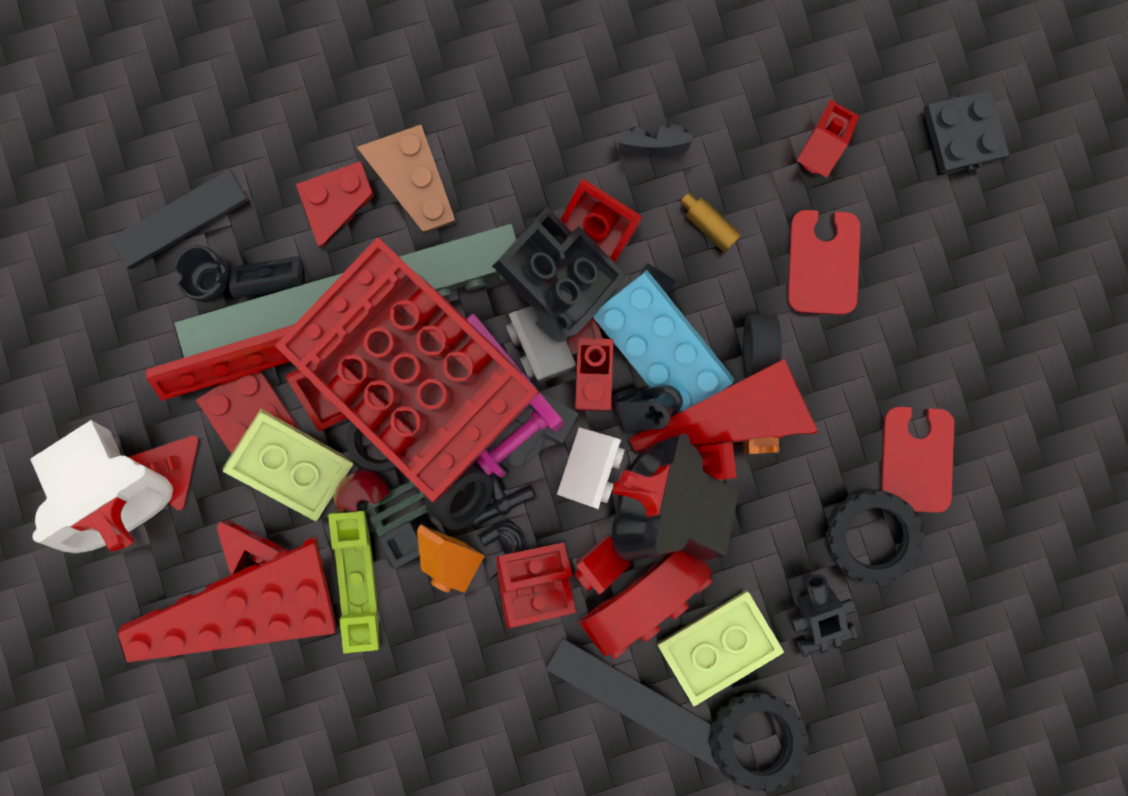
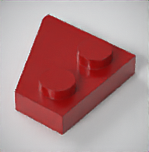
M361 161L296 184L319 248L325 247L329 243L328 240L342 226L345 227L352 220L355 212L363 208L374 197Z

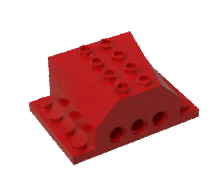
M379 237L368 246L275 345L432 502H436L540 393L510 360Z

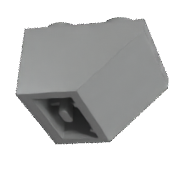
M532 306L509 313L511 323L505 326L514 347L522 346L525 356L521 357L520 360L529 380L536 378L539 385L576 369L577 365L567 342L554 341L536 324L538 316Z

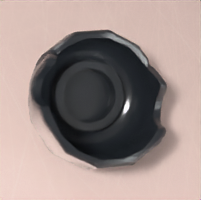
M191 246L183 250L174 263V268L179 274L177 286L191 300L209 302L224 293L229 281V268L226 261L212 249L206 246Z

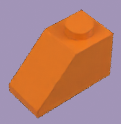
M420 524L417 536L421 570L433 578L431 584L447 593L450 592L451 588L465 593L485 555L459 539Z

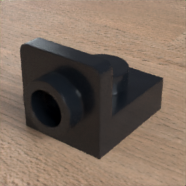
M426 513L378 538L394 569L420 556L417 536L420 524L438 531Z

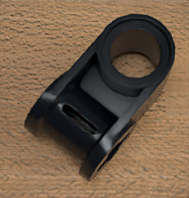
M670 385L623 390L615 394L611 402L623 432L635 433L642 430L665 428L670 422L671 415L676 414L682 408L683 398L676 388Z

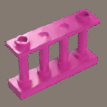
M474 314L467 318L483 336L520 370ZM540 393L530 403L535 409L530 414L532 417L491 452L486 449L476 459L488 475L494 472L501 478L507 473L499 463L540 428L545 430L549 426L556 433L566 425Z

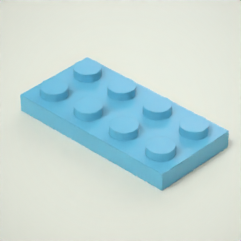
M647 270L608 299L593 316L649 387L670 385L680 392L683 398V405L676 414L723 391L734 382V377Z

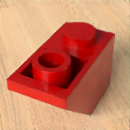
M578 338L575 411L610 412L613 339Z
M606 535L576 559L578 569L575 570V575L588 592L594 588L598 594H601L631 563L629 560L621 559L614 552L612 539L609 535Z

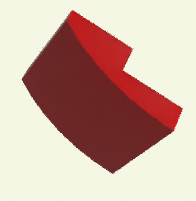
M564 542L497 557L498 581L507 629L576 613L568 579L572 577V572Z

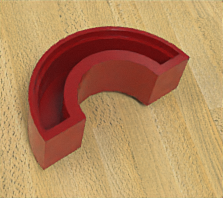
M681 550L663 554L640 578L614 597L604 600L581 618L578 624L603 656L611 655L615 659L623 654L630 647V644L641 638L643 642H646L657 634L661 629L658 624L668 616L673 620L685 612L689 607L686 601L694 593L701 592L712 583L713 580L710 578L712 569L705 561H701Z

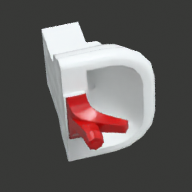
M92 420L31 458V462L47 497L46 501L39 506L36 512L35 524L37 529L33 533V540L62 552L80 553L107 546L110 552L120 550L122 547L127 548L134 543V538L129 532L164 509L172 498L173 485L166 477L126 456H122L110 430Z

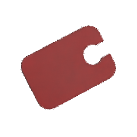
M800 211L796 213L791 222L788 304L791 309L800 313L848 314L854 310L857 304L860 221L852 213L834 212L833 223L836 226V236L833 240L825 242L818 239L814 233V227L818 221V211Z
M895 407L888 410L883 424L881 490L899 496L908 502L916 512L938 513L945 511L950 506L952 500L954 418L946 410L927 409V420L930 426L929 433L924 438L917 439L911 436L908 431L912 407Z

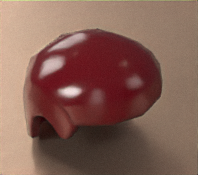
M367 469L357 470L348 474L338 484L334 494V505L341 513L346 509L357 512V503L360 504L362 500H366L371 504H376L384 499L391 492V489L376 472Z

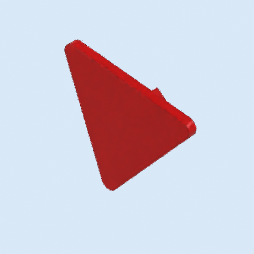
M190 436L128 457L166 477L173 485L172 498L168 503L176 510H183L185 508L199 444L197 436Z

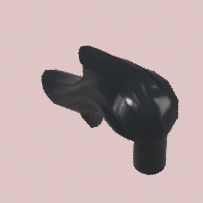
M510 519L500 520L493 527L478 535L484 547L501 539L504 545V555L527 550L521 528ZM497 571L496 574H495L493 577L490 578V580H491V581H497V582H498V590H499V596H500V600H501L500 588H499V581H498V571Z

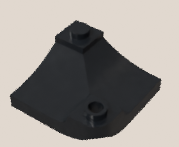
M548 207L528 224L510 247L492 265L536 311L538 316L536 324L551 339L557 342L567 341L578 333L627 276L580 226L571 232Z

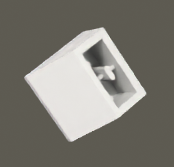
M579 427L557 495L597 509L600 502L607 504L614 484L608 482L611 469H619L625 449L619 448L621 440Z

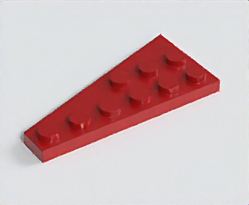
M316 536L306 540L304 545L294 550L288 551L287 549L276 554L274 559L259 566L254 564L206 586L204 591L193 596L190 594L178 599L174 605L163 610L156 609L121 625L117 634L126 661L134 662L335 634L337 624Z

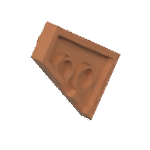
M422 125L357 147L424 234L456 223Z

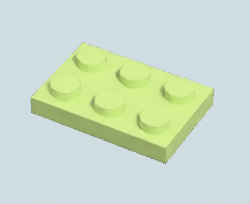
M260 409L224 465L223 472L317 521L333 497L338 484L353 466V460L265 410Z
M747 590L657 643L693 706L698 705L784 653Z

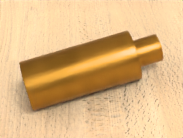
M688 192L680 201L688 210L685 216L724 253L742 236L703 197L697 200Z

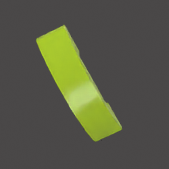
M365 510L329 513L332 549H335L342 612L340 628L343 653L379 650L376 581Z

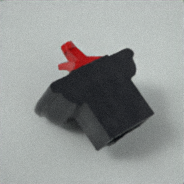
M683 433L656 442L645 448L633 460L629 469L622 472L620 481L614 482L613 493L619 495L611 534L614 552L621 559L632 561L680 550L701 561L726 557L739 491L704 473L701 454L690 444V438L687 434Z

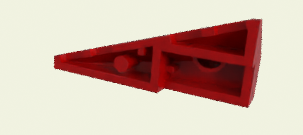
M785 359L672 416L665 428L645 430L631 437L629 441L636 452H642V450L656 442L683 433L689 436L690 444L704 446L750 441V439L783 438L785 435L804 433L812 435L818 433V429L790 367Z

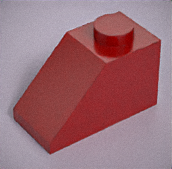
M830 100L803 146L797 161L803 164L808 171L821 174L827 178L846 149L860 116Z

